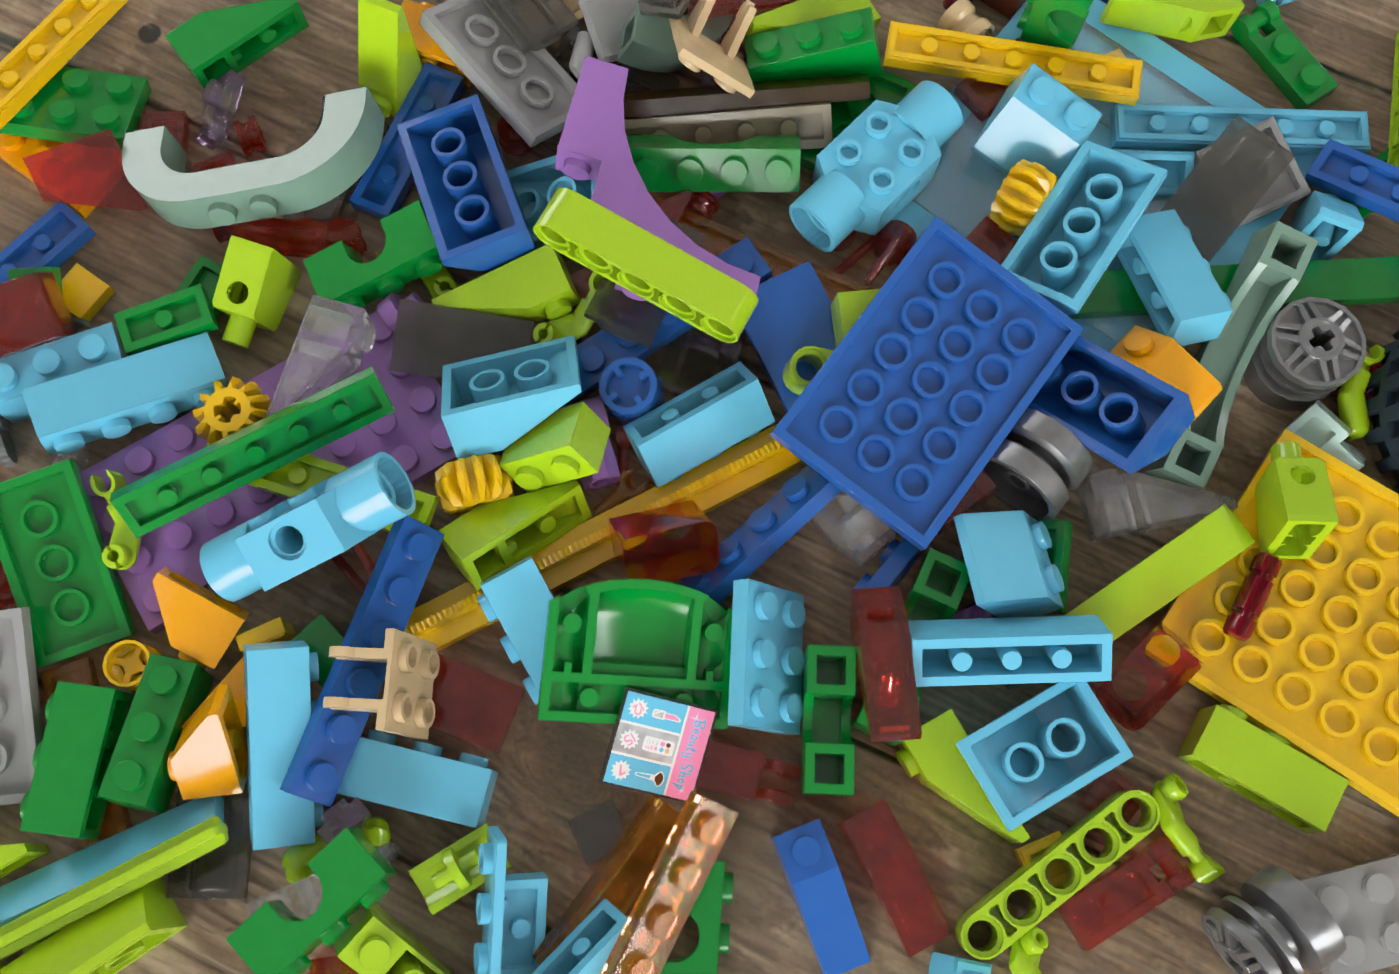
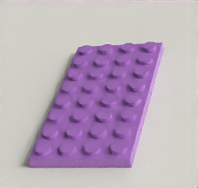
M378 310L244 383L247 384L251 381L259 385L262 389V394H267L273 401V407L269 411L274 414L372 366L391 399L395 412L309 453V455L350 468L379 452H385L396 459L402 466L413 487L434 476L435 472L446 462L457 461L441 418L442 388L411 336L403 338L397 335L383 321ZM192 411L80 472L106 546H109L115 523L106 508L109 504L105 497L98 496L92 490L89 482L90 476H100L104 481L105 489L109 491L111 479L106 470L122 474L126 479V485L206 447L207 439H202L196 433L195 427L200 422L193 417ZM246 484L142 535L136 563L126 570L117 571L148 631L157 634L165 629L152 582L157 572L166 566L216 593L207 582L201 569L200 550L203 544L268 511L273 506L287 500V498Z

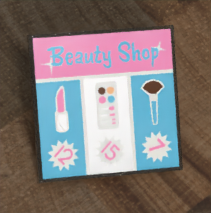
M625 686L599 782L692 804L718 710Z

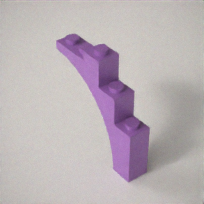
M585 55L558 144L555 170L564 172L565 175L575 180L588 179L595 181L591 196L592 201L737 280L757 294L760 276L727 264L698 246L668 219L649 194L633 162L625 132L623 99L629 69ZM615 284L614 289L623 291L627 297L638 301H647Z

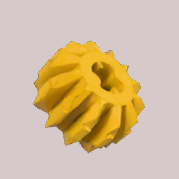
M1023 159L1016 163L1010 169L1007 177L1003 179L1000 189L996 192L995 200L991 204L990 222L998 226L1001 231L1020 237L1058 182L1057 176L1046 169L1047 167L1037 162L1032 163Z
M232 376L227 388L220 381L214 380L215 392L211 396L207 393H199V399L205 406L192 410L193 417L200 422L195 427L196 433L202 439H207V446L272 415V412L269 410L273 407V401L267 394H262V389L255 382L250 381L244 384L240 378Z
M490 453L479 456L474 454L471 457L459 458L454 462H446L435 472L436 483L434 485L437 498H439L444 512L463 515L477 506L513 497V479L499 465L502 456Z

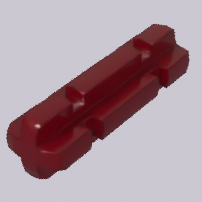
M1260 552L1254 556L1248 569L1251 573L1245 576L1231 608L1234 612L1228 615L1223 626V632L1229 637L1239 641H1246L1251 637L1256 626L1254 620L1260 617L1274 585L1271 581L1277 578L1281 569L1282 561L1278 557L1266 552Z

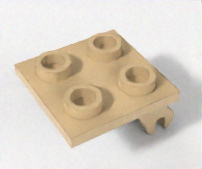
M698 0L688 19L673 11L668 19L678 59L681 63L694 72L698 73L702 69L712 75L715 82L725 91L731 94H735L738 91L751 98L755 93V89L743 54L738 49L756 14L755 4L750 0H746L741 5L733 24L720 44L701 33L716 0Z
M386 628L384 648L329 647L328 657H336L338 660L387 663L383 699L324 697L323 708L376 712L375 730L428 740L429 728L435 719V704L432 700L433 683L440 668L437 644L395 628Z

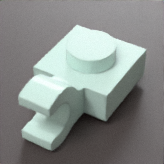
M1318 399L1285 427L1359 471L1364 467L1363 462L1367 458L1354 446L1343 441L1351 434L1352 430Z

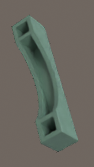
M1276 221L1253 233L1226 291L1233 311L1218 339L1203 342L1195 358L1221 383L1222 390L1202 413L1192 421L1168 454L1145 466L1143 472L1182 491L1205 488L1224 447L1229 412L1243 374L1270 323L1300 282L1318 244V240L1280 221Z

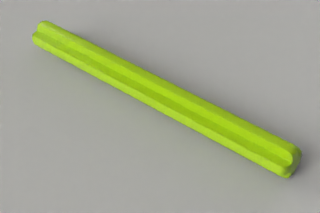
M212 816L1 926L0 961L224 845L229 840L227 833L229 830L226 823H223L218 816Z

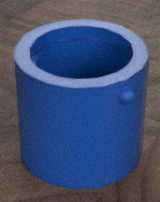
M623 357L611 362L603 370L599 380V393L604 404L609 409V417H615L621 423L627 425L664 404V391L661 386L663 379L657 377L653 369L645 361L635 357Z

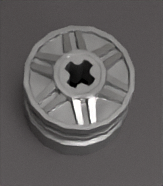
M1306 297L1292 301L1276 314L1270 323L1243 377L1248 388L1261 402L1278 410H1302L1308 408L1317 399L1319 401L1360 370L1367 355L1366 336L1359 320L1346 307L1330 299Z
M1265 865L1242 883L1240 892L1243 900L1236 896L1227 895L1221 900L1220 908L1211 907L1202 914L1201 918L1203 929L1211 944L1234 974H1304L1303 968L1309 972L1319 974L1343 955L1347 949L1344 935L1335 919L1321 901L1302 882L1288 871L1276 865Z

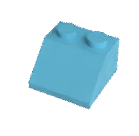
M1032 63L1008 86L970 150L1006 176L1016 163L1025 159L1047 167L1046 169L1054 173L1058 178L1072 161L1084 141L1089 138L1102 113L1036 64Z
M1023 510L964 513L953 517L977 606L998 618L1038 617L1064 608L1059 592L1064 591V582L1057 566L1050 563L1047 549L1052 547L1049 532L1042 521L1037 522Z

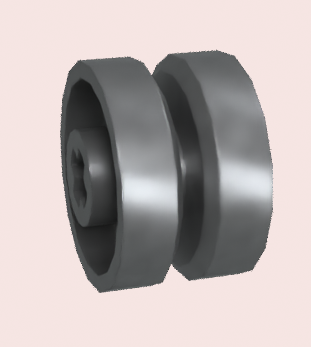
M1027 408L977 478L984 487L1008 507L1015 511L1023 510L1035 520L1051 521L1068 501V490H1075L1093 468L1092 458L1085 446L1071 431L1053 418L1037 410Z

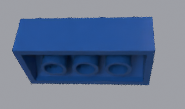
M477 94L396 125L444 266L490 272L537 249L493 128Z
M1078 336L1027 407L1053 418L1071 431L1086 448L1129 474L1167 455L1195 419L1188 394L1081 336Z

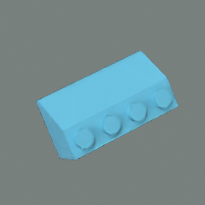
M1085 140L1002 263V266L1066 315L1077 314L1167 177L1168 170Z

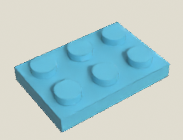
M749 578L733 581L728 703L729 726L782 735H800V724L803 715V703L801 700L802 671L804 668V655L802 652L803 624L806 618L804 595Z

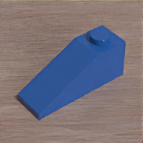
M820 819L771 837L770 839L822 973L842 974L871 962L839 866Z

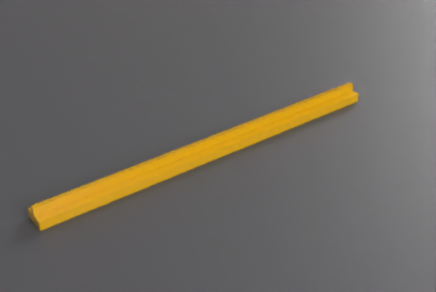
M776 424L723 451L717 458L708 459L682 474L679 479L670 481L659 488L654 486L578 525L531 557L550 592L553 593L805 462L769 436L778 425ZM468 581L413 609L404 632L437 644V652L499 621V619L497 618L489 622L476 598L484 594L483 590L476 591Z

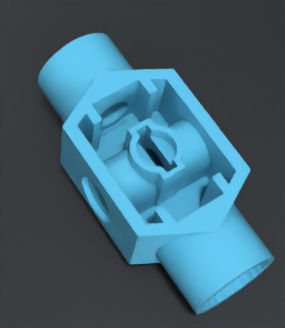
M925 80L913 88L897 105L875 100L817 155L812 178L813 184L789 206V216L799 233L810 244L824 252L833 251L853 230L875 236L932 181L942 155L939 147L963 123L961 109L954 97L941 85Z
M379 452L204 543L200 550L202 572L211 588L228 601H239L261 589L267 591L345 552L382 528L412 514L416 507L413 486L397 460L385 452Z

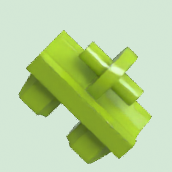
M485 823L408 871L422 893L432 915L437 914L485 884V874H480L478 851L480 843H487L488 823ZM508 858L506 859V870L512 867Z

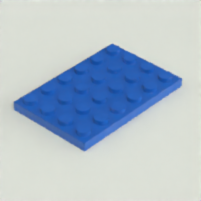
M936 216L769 436L922 551L928 547L1084 328Z

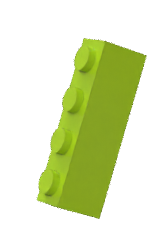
M159 878L64 927L53 935L51 934L22 949L23 955L11 963L7 964L6 961L0 962V974H117L188 925L162 878Z

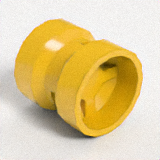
M126 639L117 642L109 648L104 656L103 672L110 683L136 692L150 654L164 655L154 647L136 640Z

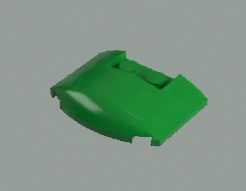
M623 578L583 585L562 597L558 595L550 599L547 611L537 719L619 724L628 691L716 712L711 729H727L732 609L728 608L726 611L709 595L690 587L668 581L644 578Z

